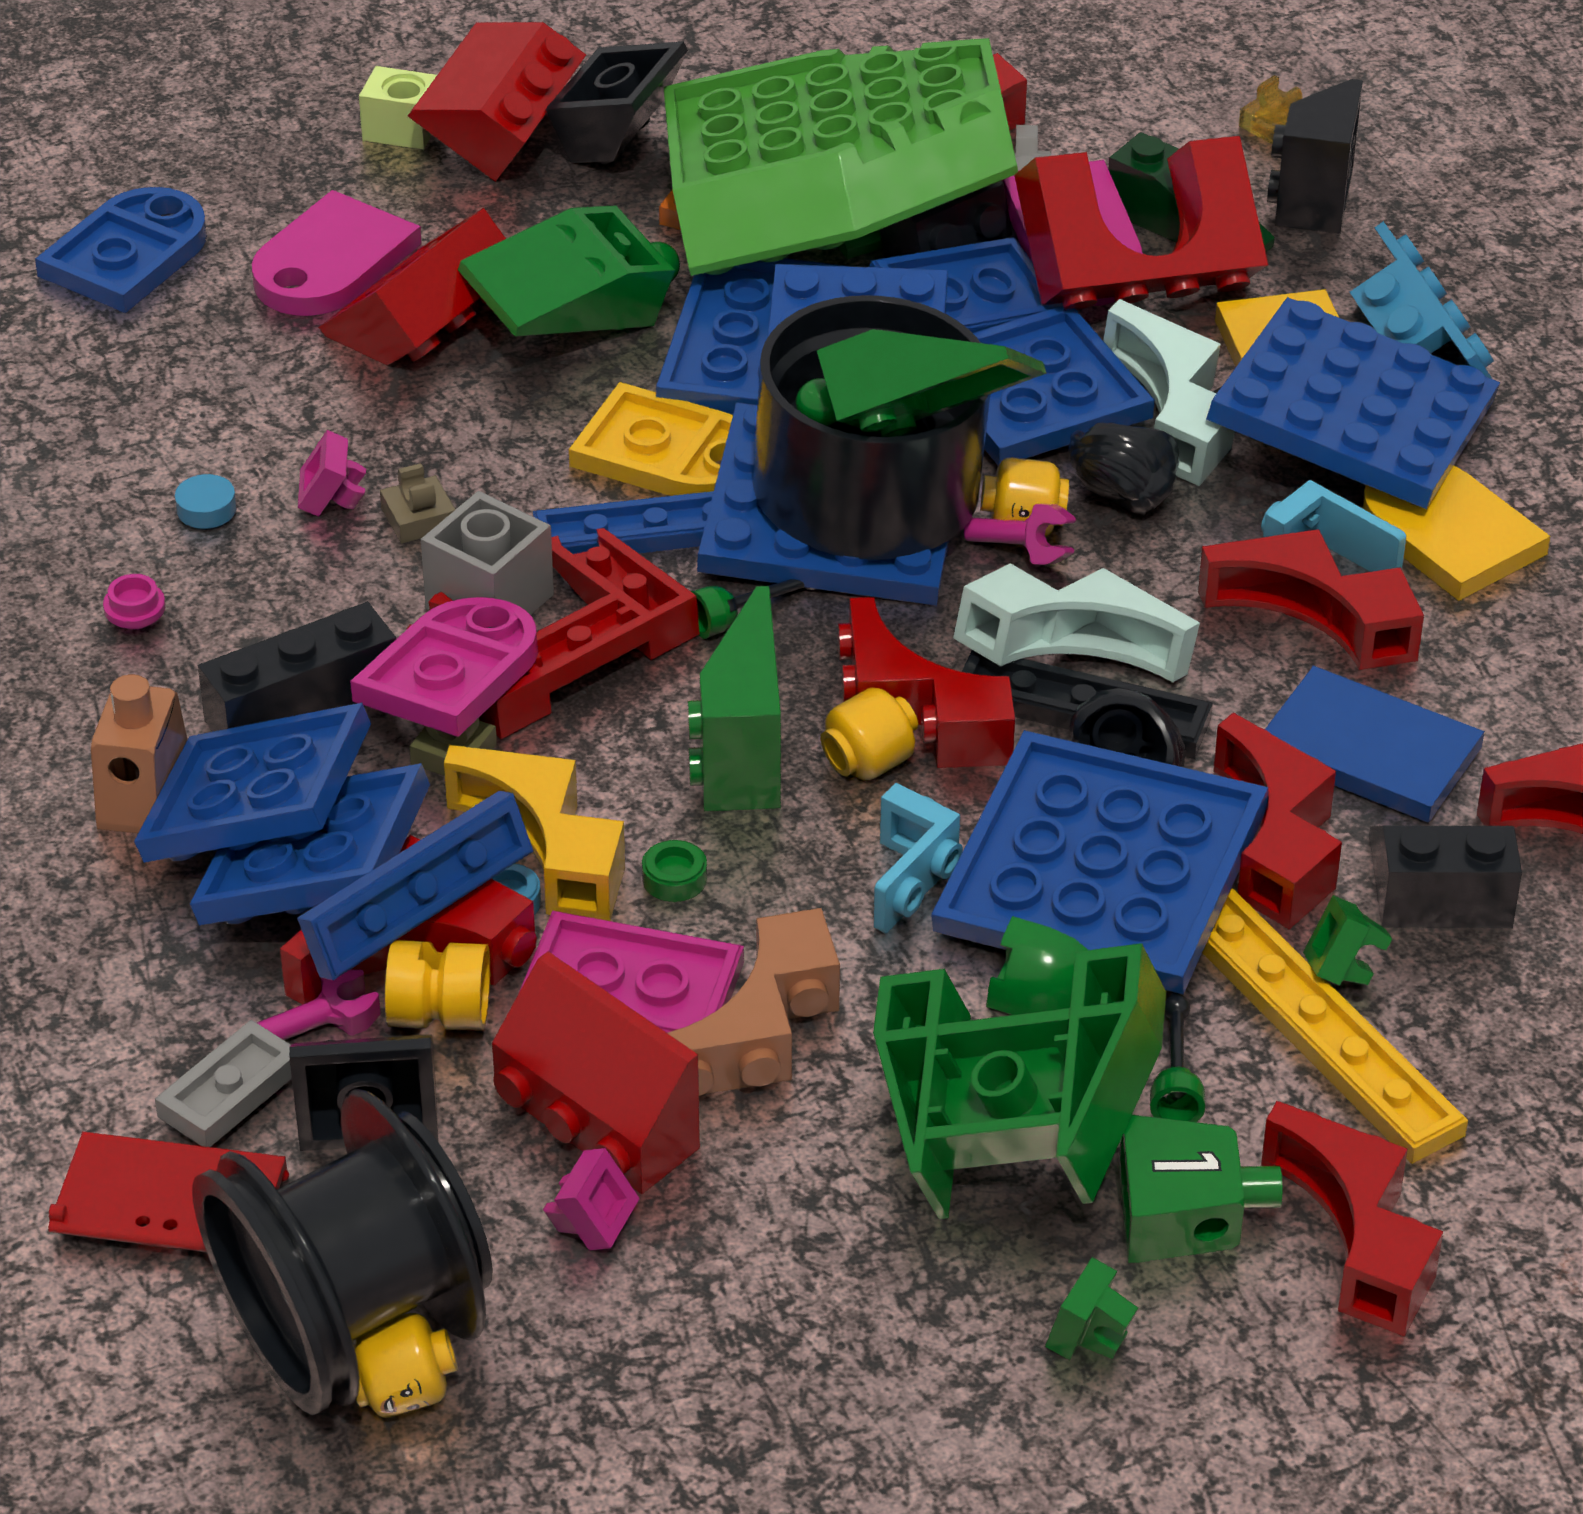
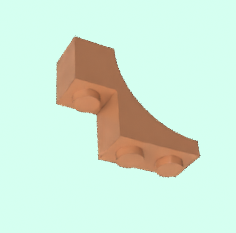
M822 908L756 918V962L741 989L725 1005L704 1019L689 1026L667 1032L698 1054L699 1096L792 1080V1032L788 1019L839 1011L840 963Z

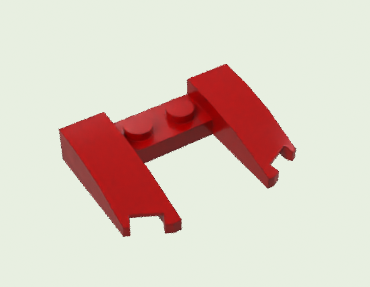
M605 528L596 529L599 546L590 548L587 552L572 554L561 545L559 536L551 537L553 568L582 598L587 606L537 631L538 654L535 663L479 717V721L496 726V735L503 739L552 713L550 693L619 658L634 648H637L652 660L700 635L696 595ZM439 592L429 600V610L453 600L443 592Z

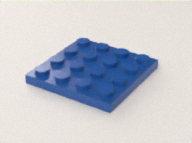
M784 258L776 262H763L760 260L734 266L728 272L717 275L707 273L694 275L656 385V397L688 401L729 414L734 413L736 402L757 405L760 359L763 346L768 338L775 264L845 265Z
M1287 297L1212 399L1206 420L1427 509L1494 402L1500 382L1486 377L1480 370L1472 366L1456 365L1431 355L1422 346L1411 343L1404 344L1381 335L1367 324L1349 322L1326 313L1321 307L1312 302L1296 301Z
M736 402L698 551L697 572L771 583L796 579L803 582L804 587L937 606L949 540L931 550L927 549L911 555L896 557L895 559L868 560L857 557H842L816 550L788 535L771 522L759 506L753 488L752 476L757 405Z
M1024 730L931 914L933 932L1006 950V947L1000 944L1011 917L1014 916L1051 927L1071 936L1088 950L1142 943L1165 990L1184 994L1240 870L1241 854L1252 843L1267 810L1268 787Z

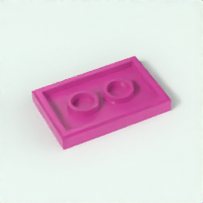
M552 911L521 989L537 959L549 951L667 1033L704 1019L731 999L744 964V946Z

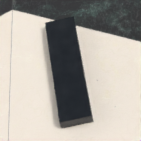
M972 650L962 672L977 675L1009 676L1016 718L1069 730L1071 717L1077 707L1099 691L1117 688L1138 691L1150 697L1168 713L1179 729L1186 749L1185 757L1191 759L1196 758L1212 718V702L1026 659L1015 660L999 666Z

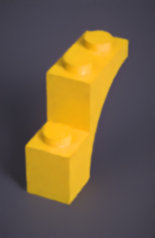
M449 745L444 760L447 809L466 812L498 791L513 793L530 839L533 853L544 870L546 914L551 915L552 911L611 921L625 871L624 821L575 815L578 807L576 760Z

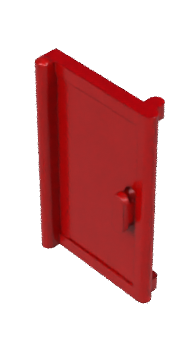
M82 1131L57 1202L50 1205L48 1231L51 1233L138 1243L148 1246L207 1252L193 1205L192 1185L194 1178L210 1169L216 1171L220 1156L231 1151L243 1155L253 1162L271 1181L274 1187L279 1189L281 1182H286L289 1178L286 1156Z

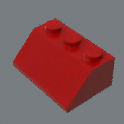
M476 22L410 111L408 117L496 182L526 143L546 114L545 109L565 87L586 54L544 22Z
M482 208L423 245L318 328L325 337L387 366L406 354L414 362L440 343V340L435 335L440 329L444 327L448 333H451L475 316L476 312L471 307L475 301L480 299L486 305V302L462 276L458 268L461 260L506 238L487 211Z
M549 951L540 956L492 1041L493 1082L495 1089L508 1105L514 1108L521 1107L542 1122L548 1131L560 1142L571 1143L582 1152L584 1150L606 1148L632 1188L640 1194H644L700 1149L698 1054Z

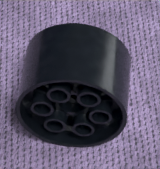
M872 295L834 298L809 305L788 316L770 333L763 346L760 359L752 476L753 488L758 504L765 515L779 529L811 548L832 555L882 560L895 559L896 557L915 554L927 549L931 550L957 535L967 525L976 510L979 499L991 394L917 420L918 428L915 431L903 436L882 437L881 434L873 432H861L860 428L839 421L830 426L820 424L796 409V397L800 388L808 381L817 378L825 379L817 354L818 349L872 329L976 343L981 342L959 321L921 303L895 297Z

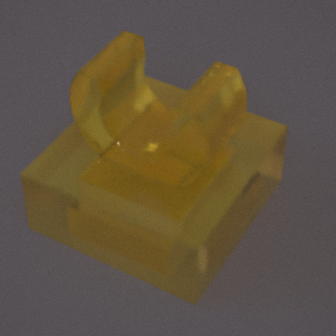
M1275 75L1258 86L1257 98L1240 108L1239 127L1270 144L1273 143L1275 125H1286L1290 103L1302 99L1301 89L1296 86L1287 92L1278 88L1279 77Z

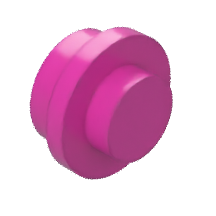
M143 574L123 575L115 579L108 587V593L103 600L104 614L108 621L116 626L134 630L142 629L161 618L165 611V597L152 578Z

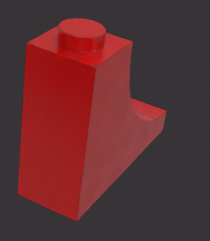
M410 834L406 838L400 853L420 841V839ZM491 878L397 940L431 942L437 952H443L449 943L488 944L490 951V984L495 986L514 967L517 968L524 965L536 948L537 936L535 934L534 903L527 897ZM300 930L280 948L285 995L303 1005L316 999L322 991L321 977H319L303 932ZM391 944L351 970H362L364 975L386 970Z

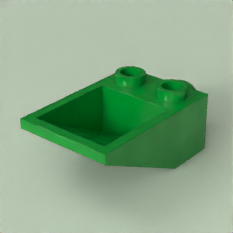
M616 205L569 208L461 260L458 271L514 336L608 329L624 330L626 328L654 326L668 287L679 273L680 259L676 250L669 244L664 242L650 243Z
M872 329L817 350L825 379L817 378L810 380L800 388L796 397V409L808 418L825 426H830L839 421L860 428L861 432H873L881 434L882 437L903 436L918 428L917 420L1047 373L1042 361L1006 346Z

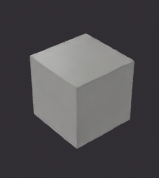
M477 491L421 538L425 607L428 610L429 600L435 594L443 592L452 600L473 597L505 600L520 606L531 615L554 595L551 525L485 493Z

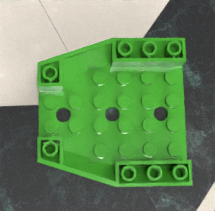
M989 38L922 43L920 48L906 51H894L889 45L872 46L869 53L845 55L840 49L820 50L663 87L672 189L691 276L703 273L710 275L728 272L734 266L760 260L763 262H776L786 258L791 253L813 248L821 250L833 249L842 245L845 241L860 238L978 189L1000 182L1018 172Z

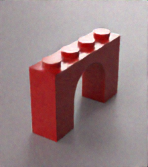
M1240 136L1189 141L1167 158L1180 218L1177 243L1172 253L1167 255L1153 256L1136 252L1123 245L1110 232L1099 210L1087 152L1035 157L1018 171L1014 177L1042 306L1063 303L1064 310L1073 308L1079 310L1095 305L1097 299L1114 297L1115 303L1119 299L1128 303H1134L1148 298V293L1165 291L1167 298H1180L1197 293L1202 286L1216 285L1218 292H1230L1249 286V278L1268 266Z

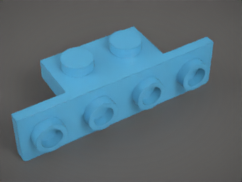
M1384 221L1374 227L1396 261L1350 291V294L1377 333L1401 343L1422 346L1430 354L1451 340L1469 366L1480 370L1486 377L1492 379L1486 367L1493 363L1494 359L1476 333L1467 339L1462 333L1471 327L1454 301L1451 299L1444 305L1441 304L1439 300L1446 296L1447 292L1428 266L1420 272L1417 270L1416 267L1422 264L1424 260L1409 237L1404 234L1396 240Z

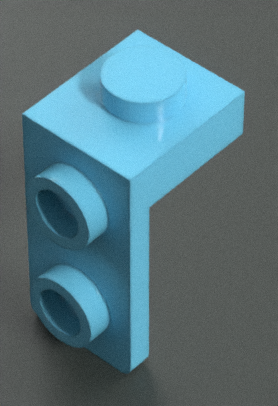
M1312 480L1306 482L1282 502L1277 501L1272 504L1263 517L1261 523L1263 537L1319 529L1330 550L1370 572L1399 567L1402 569L1406 544V534L1404 531Z
M895 783L881 797L880 844L903 855L877 881L874 888V928L885 934L903 916H912L922 903L924 895L941 878L947 879L951 876L963 852V847L959 844L960 814L898 783Z

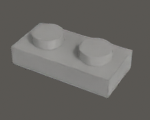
M253 1020L248 1021L155 1098L157 1117L199 1145L211 1147L292 1079L289 1047L291 1044Z

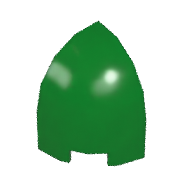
M1012 916L1000 944L1006 947V961L998 977L990 978L986 1007L1011 1015L1070 1008L1075 952L1088 949L1075 938L1051 927Z

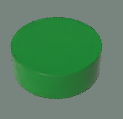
M668 840L653 845L642 858L643 886L650 895L662 901L681 902L696 897L703 891L707 883V859L704 852L698 846L682 840Z

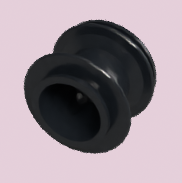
M354 1089L347 1093L341 1107V1127L347 1155L276 1189L253 1162L243 1155L229 1151L220 1156L216 1171L210 1169L196 1176L192 1185L193 1205L203 1243L222 1290L240 1326L279 1387L291 1401L311 1415L327 1409L331 1401L342 1406L355 1402L360 1390V1373L353 1340L422 1304L435 1320L454 1336L468 1341L480 1337L486 1319L483 1289L489 1287L492 1281L491 1254L480 1218L461 1177L439 1142L412 1114L405 1111L395 1114L382 1100L372 1093L360 1089Z

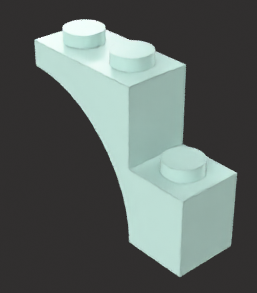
M1119 299L1108 311L1103 341L1126 368L1145 386L1155 400L1159 415L1155 420L1154 429H1159L1172 435L1178 445L1179 466L1176 476L1200 486L1231 450L1235 431L1206 420L1211 401L1216 393L1210 390L1213 388L1221 344Z
M1010 563L964 586L953 639L999 666L1037 655L1080 654L1128 663L1175 682L1188 674L1200 622L1104 568L1060 590H1056Z

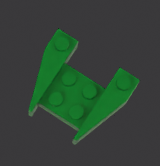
M1142 943L1075 952L1070 1008L971 1020V1015L945 968L880 977L873 1034L910 1172L938 1219L949 1218L954 1169L1052 1158L1058 1159L1082 1204L1093 1203L1162 1049L1166 990Z

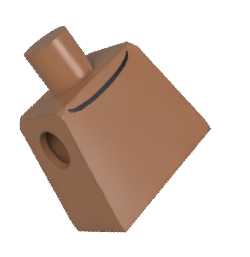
M128 674L112 682L109 697L92 738L91 760L97 829L139 833L188 740L178 693L170 688L149 686L147 679L140 675ZM134 764H136L139 769V777L137 779Z

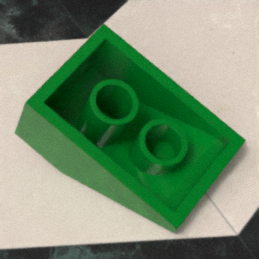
M756 586L700 672V700L688 701L689 739H701V747L688 748L690 786H702L704 812L781 808V710L769 586Z

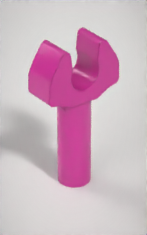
M1035 504L1030 517L1025 521L972 517L964 527V537L966 541L1024 545L1029 552L1032 564H1056L1074 554V548L1050 545L1045 537L1046 528L1050 524H1073L1076 522V518L1059 505Z
M350 969L335 980L321 978L322 991L317 999L259 1021L257 1024L284 1041L328 1023L344 1030L348 1035L354 1036L366 1031L380 1016L379 994L372 992L363 995L366 992L364 972L362 970Z

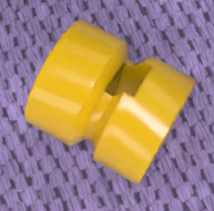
M395 940L391 943L387 959L385 982V1013L388 1027L427 1028L433 1019H439L445 1029L484 1031L490 995V951L488 944L449 943L443 952H437L431 942Z

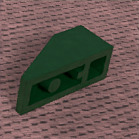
M1140 132L1109 157L1108 170L1131 223L1177 243L1180 218L1167 158L1179 150V148L1167 144L1157 137ZM1259 222L1265 252L1267 253L1274 246L1275 237Z

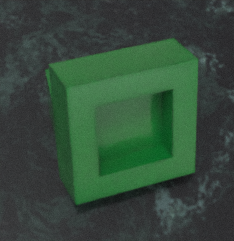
M1333 895L1303 954L1316 976L1339 986L1343 980L1368 985L1374 973L1367 963L1355 957L1359 949L1365 945H1374L1379 949L1387 950L1392 937L1385 928L1360 912L1357 905Z
M1093 1257L1090 1259L1059 1309L1045 1344L1046 1348L1068 1360H1071L1079 1346L1110 1359L1115 1357L1128 1334L1127 1328L1138 1310L1137 1306L1111 1288L1117 1270Z

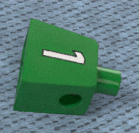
M1139 1115L1131 1116L1120 1140L1119 1171L1128 1263H1141L1234 1249L1240 1244L1244 1209L1281 1208L1283 1195L1281 1167L1241 1166L1237 1132L1231 1127Z

